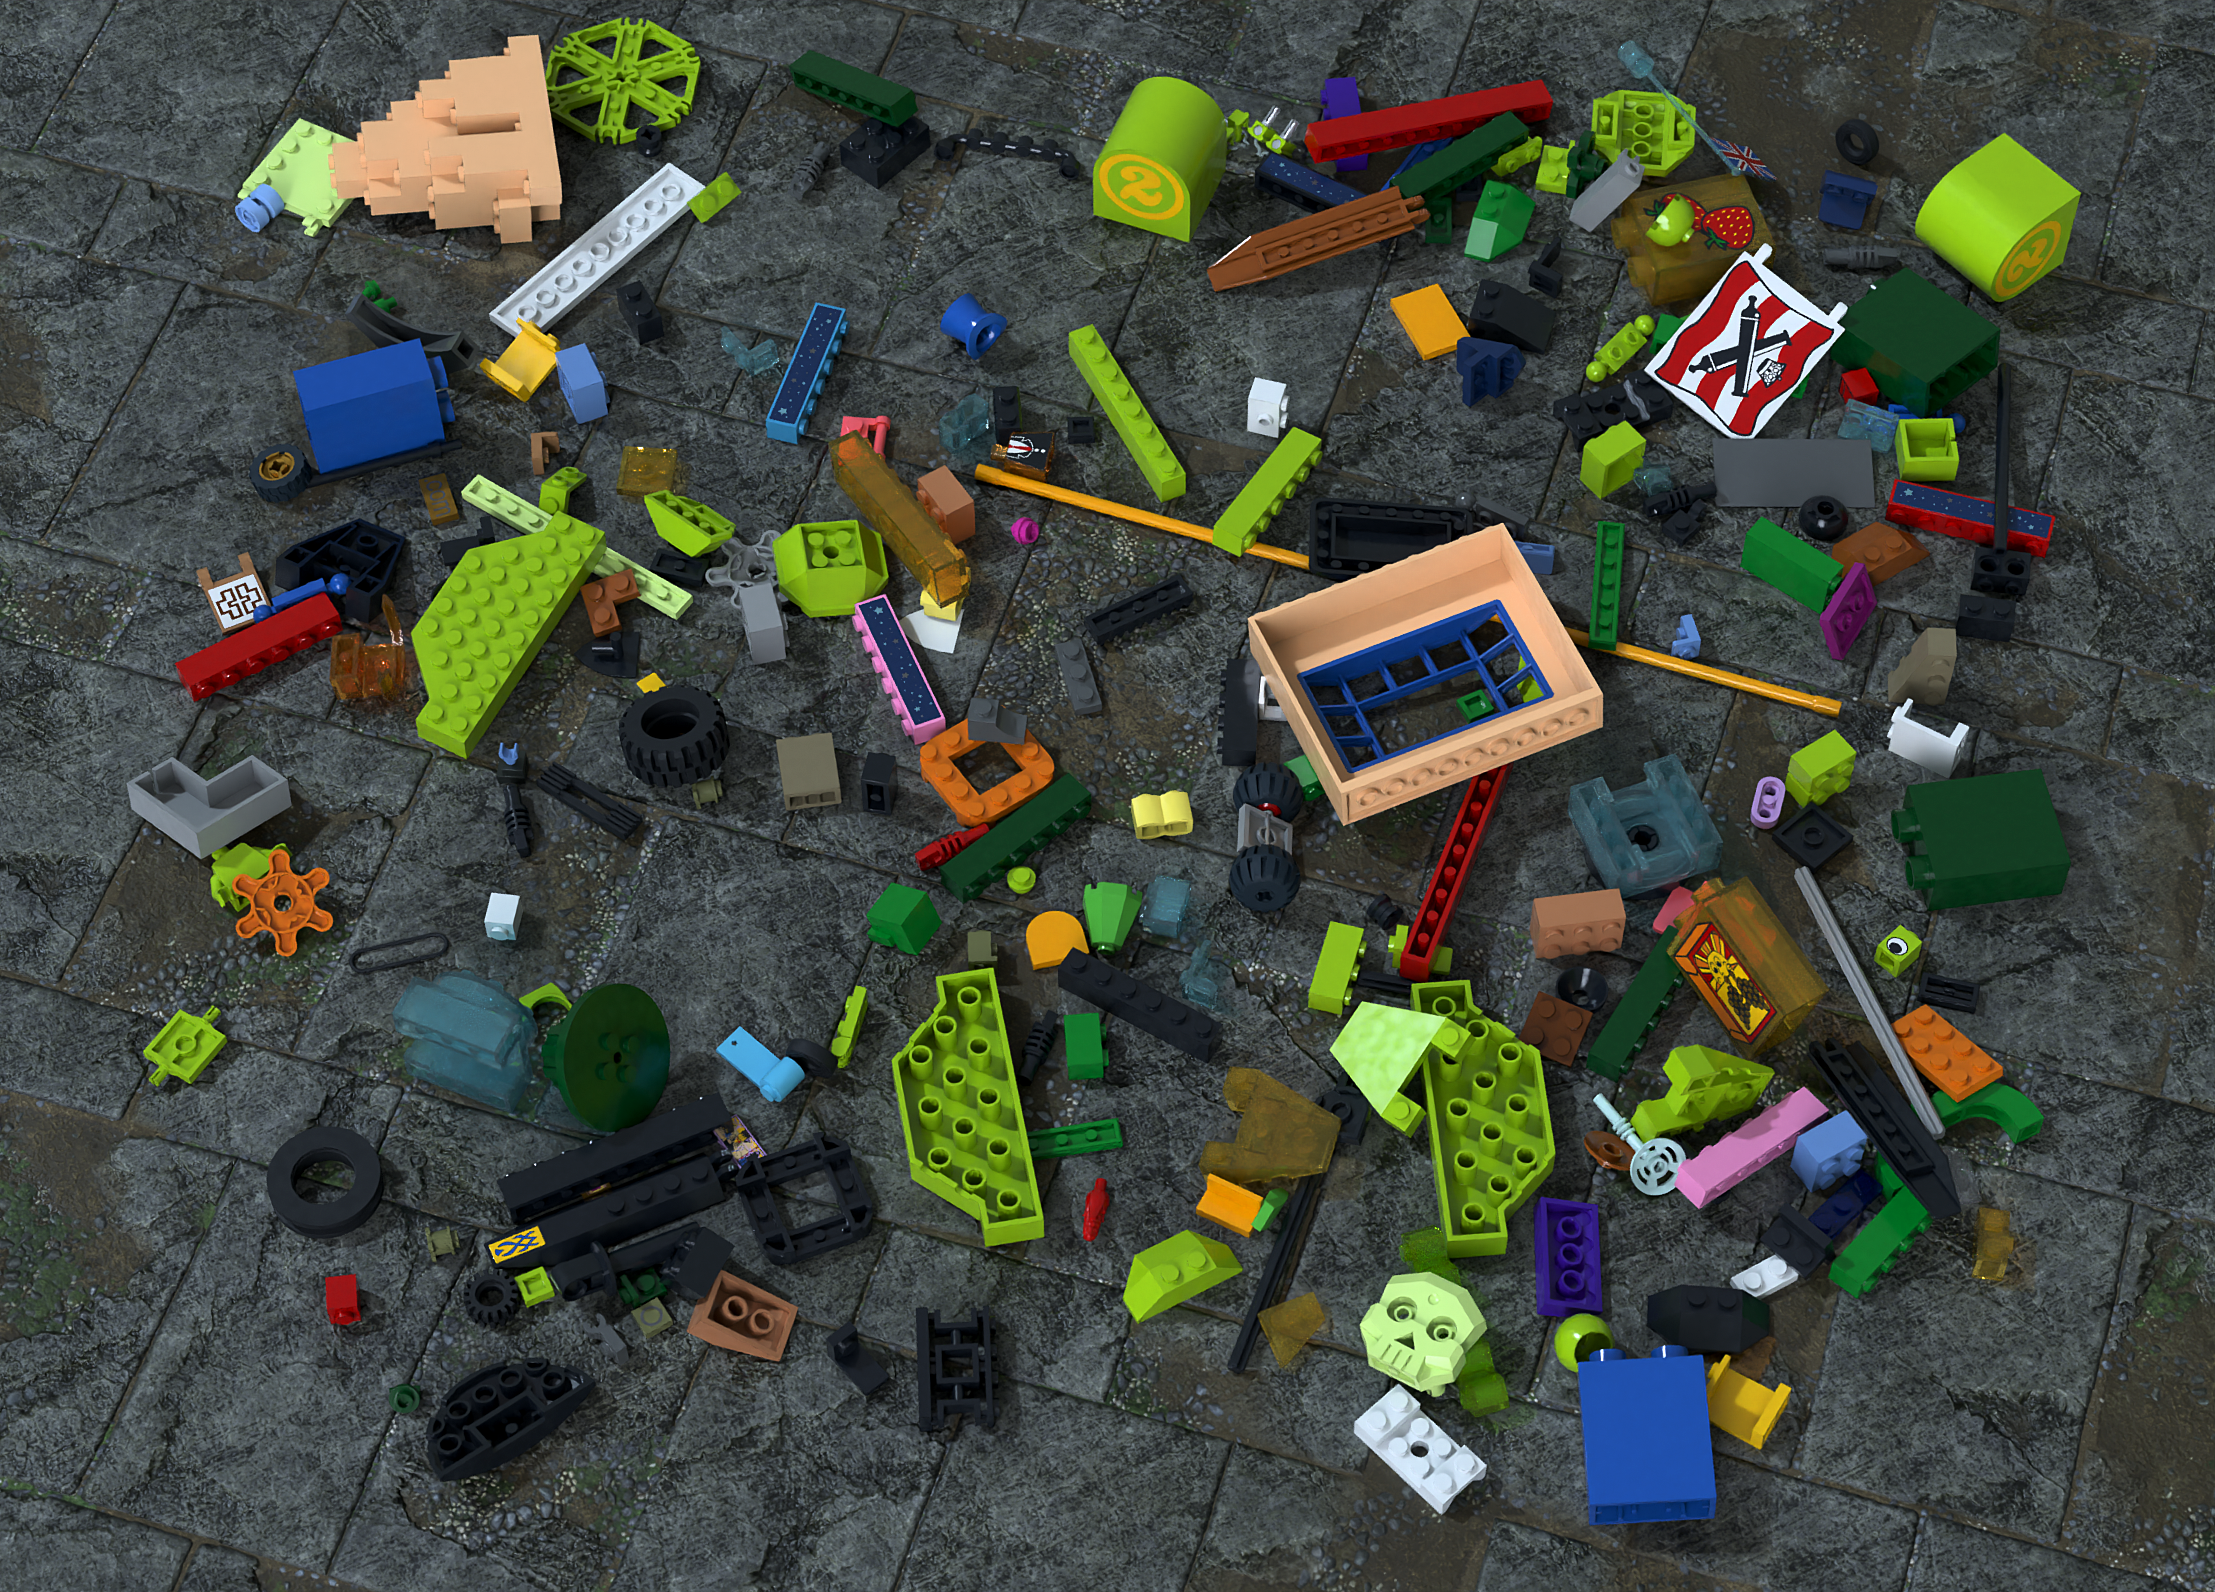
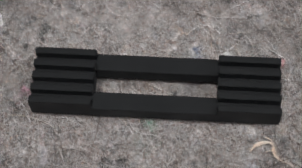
M555 761L552 763L553 766L550 765L548 767L549 770H545V774H541V778L536 780L539 788L624 841L643 822L642 815L577 778L576 774ZM571 787L575 788L609 809L610 815L604 816L567 791Z

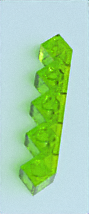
M1433 1224L1400 1234L1402 1244L1399 1245L1402 1261L1407 1263L1411 1274L1432 1272L1462 1287L1458 1268L1449 1261L1443 1232ZM1440 1334L1438 1338L1445 1339L1448 1337V1334ZM1481 1336L1465 1354L1466 1364L1455 1379L1463 1409H1467L1475 1418L1510 1407L1504 1378L1495 1371L1489 1342Z

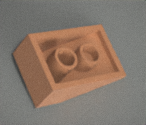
M721 1269L706 1297L698 1299L686 1332L712 1345L778 1362L782 1357L799 1307Z

